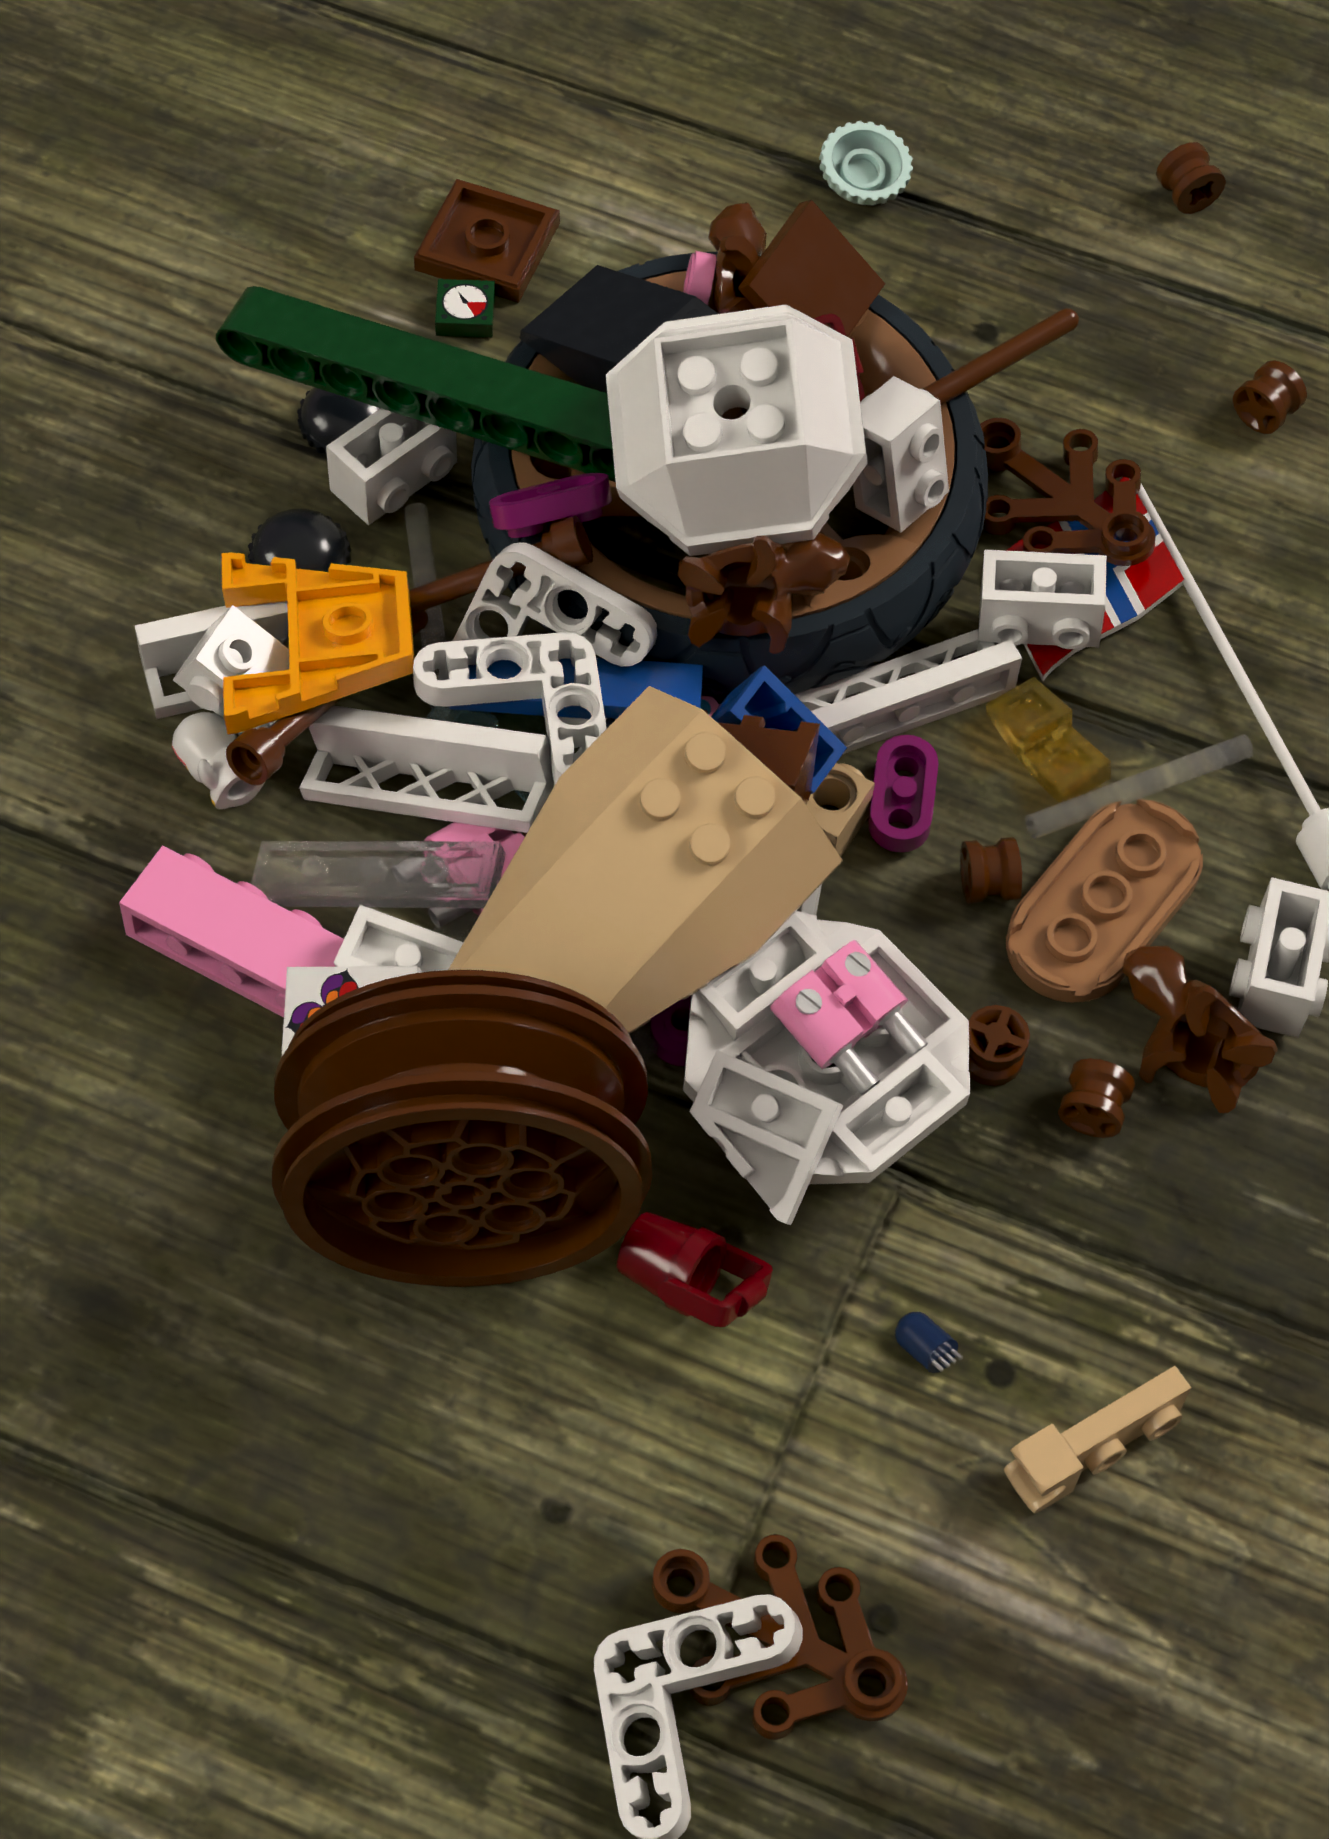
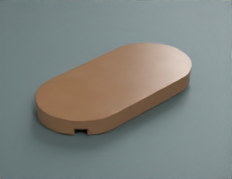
M1137 799L1136 804L1128 803L1121 805V801L1111 803L1095 812L1022 898L1011 916L1006 936V950L1010 964L1018 977L1035 992L1062 1002L1074 1003L1094 1000L1116 988L1126 976L1123 973L1126 953L1141 946H1150L1191 896L1198 883L1203 868V853L1201 855L1198 845L1199 837L1188 819L1168 805L1154 800Z

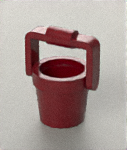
M649 1212L641 1214L632 1224L621 1244L617 1259L619 1273L660 1298L666 1307L687 1317L691 1315L714 1327L728 1326L737 1317H743L760 1303L767 1295L773 1271L772 1266L766 1261L726 1243L724 1237L703 1227L696 1229ZM721 1269L743 1279L739 1285L725 1296L723 1301L709 1295L720 1275Z

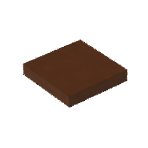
M456 179L414 256L415 271L440 279L495 281V296L519 303L560 224V210Z
M811 199L798 204L738 289L756 309L788 305L811 318L830 313L836 314L840 317L848 337L884 287L885 282Z

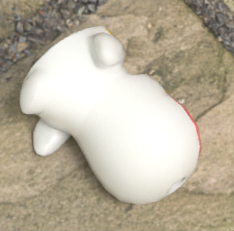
M200 712L186 717L174 731L172 748L179 761L187 768L192 777L210 789L211 801L217 809L244 805L257 795L264 783L261 785L248 784L232 771L226 758V749L237 738V734H227L225 720L220 715L211 712Z

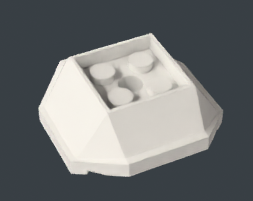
M788 305L664 322L606 374L615 480L619 497L643 518L667 534L670 540L689 556L711 554L729 547L753 543L756 536H766L773 542L780 544L814 540L829 519V513L849 491L868 464L852 339ZM741 407L748 410L737 419H724L721 417L724 412L731 408Z
M795 911L753 957L737 967H732L708 982L707 986L691 995L683 1091L693 1102L715 1052L719 1050L843 1105L809 1184L871 1182L962 1109L968 1102L970 1096L969 1020L880 930L847 922L817 920V915ZM853 940H856L908 999L900 1011L928 1042L926 1047H923L910 1058L883 1026L875 1030L867 1038L863 1037L857 1041L852 1049L880 1080L877 1085L863 1096L837 1066L821 1069L770 1010V1006L784 991L811 970L815 972L827 958Z

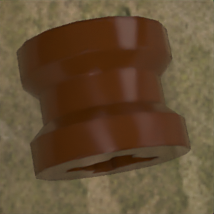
M1189 142L1170 151L1162 159L1156 172L1157 179L1162 187L1168 191H1173V203L1184 214H1192L1210 206L1219 198L1226 184L1225 177L1220 169L1214 165H1209V154L1204 146L1198 142Z
M1276 360L1267 361L1255 372L1253 380L1246 381L1234 392V408L1239 418L1248 427L1262 434H1272L1284 424L1287 414H1293L1305 403L1307 398L1306 386L1298 373L1287 364Z
M1014 837L1001 838L995 845L982 846L977 840L962 842L960 849V874L963 894L968 904L981 903L987 896L999 895L1005 901L1020 899L1022 892V866L1019 847Z
M992 1005L985 1006L972 1014L969 1019V1072L971 1079L983 1085L998 1086L1015 1079L1021 1071L1024 1055L1029 1044L1030 1032L1027 1022L1018 1012L1009 1007ZM1000 1049L1002 1053L995 1055L996 1051Z
M1088 1058L1075 1062L1069 1077V1082L1073 1089L1072 1092L1062 1098L1058 1111L1060 1119L1068 1127L1088 1136L1099 1138L1116 1136L1120 1133L1125 1119L1121 1106L1131 1099L1135 1087L1133 1076L1122 1067L1101 1059Z

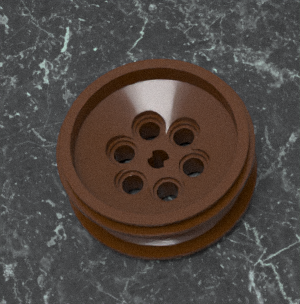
M443 970L408 974L365 985L330 1001L313 1013L296 1031L277 1065L274 1077V1102L277 1113L288 1131L281 1138L272 1161V1187L275 1198L283 1210L290 1228L312 1250L341 1266L382 1279L428 1286H487L529 1280L573 1267L603 1252L629 1230L635 1222L641 1209V1204L650 1189L652 1179L651 1153L645 1138L635 1126L645 1108L648 1095L647 1070L643 1058L633 1044L625 1027L607 1009L583 994L550 981L498 971Z

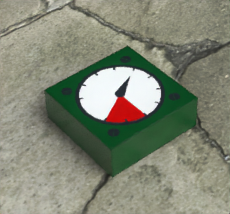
M438 279L435 317L436 336L493 338L495 281Z

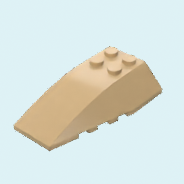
M648 686L559 777L448 970L507 972L553 982L583 994L602 1005L619 1020L628 1034H631L650 1022L651 1018L681 999L685 1000L707 986L708 982L732 967L735 968L753 957L841 864L842 858L802 798L709 714L699 707Z

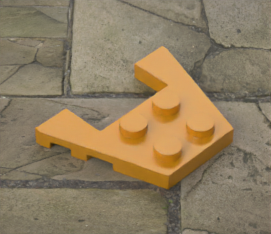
M222 553V592L226 608L232 605L239 607L287 601L290 667L288 670L223 677L224 720L227 734H237L247 729L255 728L413 674L414 648L407 572L334 563L330 564L329 572L297 569L295 559L273 557L271 566L246 563L245 554Z

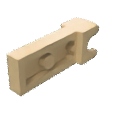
M1173 1366L1061 1434L1054 1424H1050L1021 1441L1010 1450L1016 1459L1005 1466L1004 1471L1023 1502L1036 1514L1072 1493L1083 1470L1089 1468L1093 1475L1098 1474L1114 1465L1126 1454L1127 1450L1124 1446L1143 1434H1145L1149 1441H1152L1173 1429L1183 1418L1180 1411L1191 1390V1386L1178 1368Z

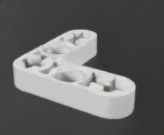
M513 543L505 547L490 563L453 641L491 638L481 629L479 616L480 612L484 610H493L500 613L508 623L509 631L507 637L521 636L531 617L557 633H576L585 637L592 644L596 655L622 667L633 666L641 662L656 643L657 624L652 615L640 605L533 545ZM516 562H520L526 566L524 571L526 580L514 592L512 598L502 595L513 577V571L510 568ZM573 590L581 594L587 602V616L582 619H573L562 613L557 600L559 592ZM602 608L609 611V614L602 621L604 624L600 629L595 631L590 626L599 617ZM625 623L635 628L633 633L634 641L628 647L619 642L621 636L619 630ZM447 669L439 670V680L449 679Z
M560 632L438 642L427 645L414 658L413 679L416 694L424 702L433 706L447 707L542 698L552 775L555 784L559 777L574 763V748L585 746L586 750L607 729L596 654L592 644L585 637L576 633ZM567 658L571 659V663L575 667L574 683L564 685L563 667L559 660ZM510 660L517 663L522 670L513 678L499 679L492 676L487 669L495 661ZM468 665H476V679H469ZM447 669L449 679L444 681L437 680L434 670ZM573 705L587 709L591 713V718L584 724L568 725L562 722L557 714L564 707Z
M770 1594L755 1595L630 1627L608 1635L599 1645L594 1656V1673L618 1813L623 1826L636 1838L678 1839L686 1831L691 1819V1802L671 1694L775 1668L789 1662L799 1651L803 1640V1627L796 1613L781 1598ZM770 1614L777 1624L784 1625V1629L774 1633V1645L765 1648L756 1637L735 1641L741 1655L733 1658L734 1645L729 1633L725 1629V1624L732 1622V1628L740 1636L760 1630L762 1625L761 1617ZM696 1630L712 1632L716 1638V1651L713 1658L701 1667L684 1665L680 1657V1648L683 1640ZM663 1640V1654L671 1668L670 1674L665 1675V1669L656 1661L636 1667L634 1672L635 1680L629 1683L619 1673H614V1668L624 1664V1652L630 1649L642 1660L662 1656L656 1643ZM650 1717L655 1719L660 1727V1739L657 1746L644 1756L630 1755L624 1745V1735L627 1728L633 1721L640 1718ZM667 1766L666 1773L655 1772ZM632 1772L652 1773L654 1788L657 1794L664 1800L671 1802V1808L661 1812V1824L656 1827L644 1817L639 1816V1810L649 1806L650 1797L647 1783L639 1776L630 1779Z

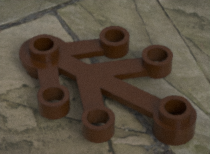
M991 418L980 424L984 436L987 469L996 472L1008 470L1045 497L1031 499H1011L1004 495L988 497L983 529L992 535H1004L1011 532L1016 523L1078 521L1088 530L1055 532L1052 528L1046 526H1036L1029 529L1023 536V551L1064 554L1099 553L1100 555L1107 556V562L1118 566L1136 565L1150 557L1155 548L1156 536L1147 518L1136 511V494H1138L1141 488V469L1137 463L1128 459H1119L1110 463L1106 468L1105 488L1107 493L1113 497V512L1110 514L1094 502L1093 464L1098 459V438L1093 432L1086 429H1076L1069 432L1063 439V459L1070 470L1069 484L1021 450V431L1016 423L1006 418ZM1076 447L1088 448L1085 451L1074 450ZM1119 477H1127L1131 480L1121 482L1117 481L1116 479ZM994 513L1006 514L1004 517L999 518L991 516ZM1036 544L1048 545V547L1044 549H1037L1033 546Z
M778 1534L764 1537L758 1543L755 1550L754 1568L760 1578L769 1582L773 1596L781 1598L798 1616L803 1627V1640L799 1651L789 1662L778 1667L724 1680L722 1687L716 1691H707L702 1687L689 1689L692 1697L703 1705H717L728 1697L730 1690L806 1667L830 1681L789 1695L780 1690H769L761 1694L754 1704L752 1722L755 1730L764 1738L771 1740L784 1738L792 1731L795 1723L841 1709H846L854 1717L865 1721H880L892 1716L899 1710L906 1697L908 1689L907 1675L904 1667L894 1655L874 1647L858 1601L861 1586L857 1576L847 1568H831L821 1576L816 1592L819 1606L826 1613L835 1616L845 1650L843 1652L820 1640L795 1569L797 1550L793 1542L787 1537ZM686 1549L669 1551L657 1561L654 1567L652 1579L654 1597L663 1608L671 1612L687 1613L694 1609L701 1610L742 1599L711 1583L709 1568L706 1562L693 1551ZM771 1549L780 1550L787 1556L788 1563L782 1568H771L764 1562L763 1554ZM681 1576L689 1579L694 1588L685 1596H677L670 1592L667 1583L672 1578ZM832 1582L844 1583L850 1589L851 1597L845 1601H835L828 1596L826 1586ZM770 1614L761 1617L762 1625L760 1630L746 1634L747 1637H756L765 1645V1648L774 1645V1633L784 1629V1625L777 1624ZM732 1622L725 1624L732 1628ZM713 1656L700 1658L692 1667H701L707 1664ZM864 1676H874L881 1681L884 1691L875 1697L867 1696L860 1691L858 1681ZM776 1704L785 1709L788 1719L781 1725H771L764 1721L761 1710L767 1705Z

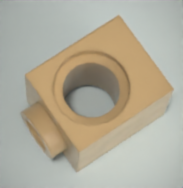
M836 763L817 790L810 795L806 805L840 857L869 817L875 785L874 782L866 779L858 769L844 763ZM832 805L839 808V810H826L820 806Z

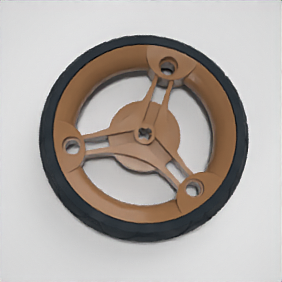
M717 251V252H705V253L715 254V255H716V260H717V253H718V251ZM692 253L646 261L643 265L638 263L618 270V272L683 292L687 267ZM713 282L708 306L718 313L713 303ZM877 295L848 336L849 338H854L864 373L859 374L865 397L874 393L893 376L918 389H923L954 371L941 349L935 345L927 333L900 308L880 295ZM523 340L515 346L505 361L578 384ZM967 391L941 405L949 492L938 505L929 508L904 531L900 533L889 526L884 535H859L843 540L827 522L825 523L820 533L841 543L850 556L846 573L831 584L824 594L811 596L792 595L791 630L784 651L778 654L769 652L771 638L769 633L752 636H732L717 633L701 647L695 646L691 643L688 636L692 616L686 596L660 589L638 579L609 560L592 543L593 562L575 569L640 605L652 615L657 624V639L655 645L642 661L703 665L701 696H709L715 700L723 701L729 693L764 665L793 694L832 684L874 665V661L879 662L887 658L912 640L937 616L953 595V587L961 581L967 570L983 530L986 502L988 501L987 457L984 450V436L976 409ZM735 407L724 412L721 417L724 419H737L743 416L740 407ZM475 438L471 464L473 497L482 534L486 544L489 545L488 549L492 559L505 547L513 543L532 545L542 541V534L550 531L551 524L567 519L565 517L545 522V529L538 534L511 538L508 536L507 530L494 528L489 501L492 498L507 492L586 473ZM609 480L613 501L602 507L603 515L601 517H642L619 497L616 482ZM794 542L781 545L787 551ZM524 574L511 579L508 588L513 594L526 580ZM573 590L559 592L557 600L562 613L573 619H582L587 616V602L581 594ZM602 608L601 614L590 628L598 631L604 624L602 621L609 614V611ZM625 623L619 630L621 632L619 642L628 647L634 641L633 633L635 628ZM541 624L549 633H557Z

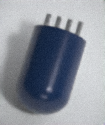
M910 1312L898 1321L895 1328L897 1343L930 1373L942 1372L945 1368L950 1367L951 1362L955 1364V1357L959 1360L963 1359V1356L957 1352V1341L926 1314Z

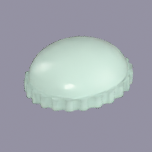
M857 121L855 124L848 122L844 127H837L834 133L831 132L821 148L822 151L819 156L821 164L819 167L824 172V180H827L829 187L839 196L852 203L860 205L885 204L889 199L894 200L898 193L901 194L911 179L910 175L913 171L911 162L913 158L908 154L909 148L903 144L901 137H897L893 130H887L884 125L878 126L873 122L863 123L862 121Z

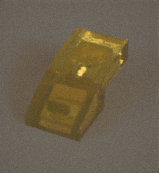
M1035 677L986 704L987 715L1009 748L1030 774L1061 806H1065L1111 779V761L1072 727V709Z

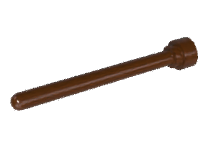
M1062 309L923 389L939 399L940 404L943 405L1073 331L1078 326L1079 316L1073 309Z
M577 516L551 524L550 531L542 534V541L532 544L574 569L593 562V551L588 534ZM494 559L410 589L411 615L476 592L490 563ZM516 562L510 568L513 571L512 578L523 575L526 566Z
M426 611L411 615L413 637L428 624L429 618ZM342 698L278 719L269 728L247 729L227 746L226 758L230 768L241 780L248 784H263L281 768L285 747Z

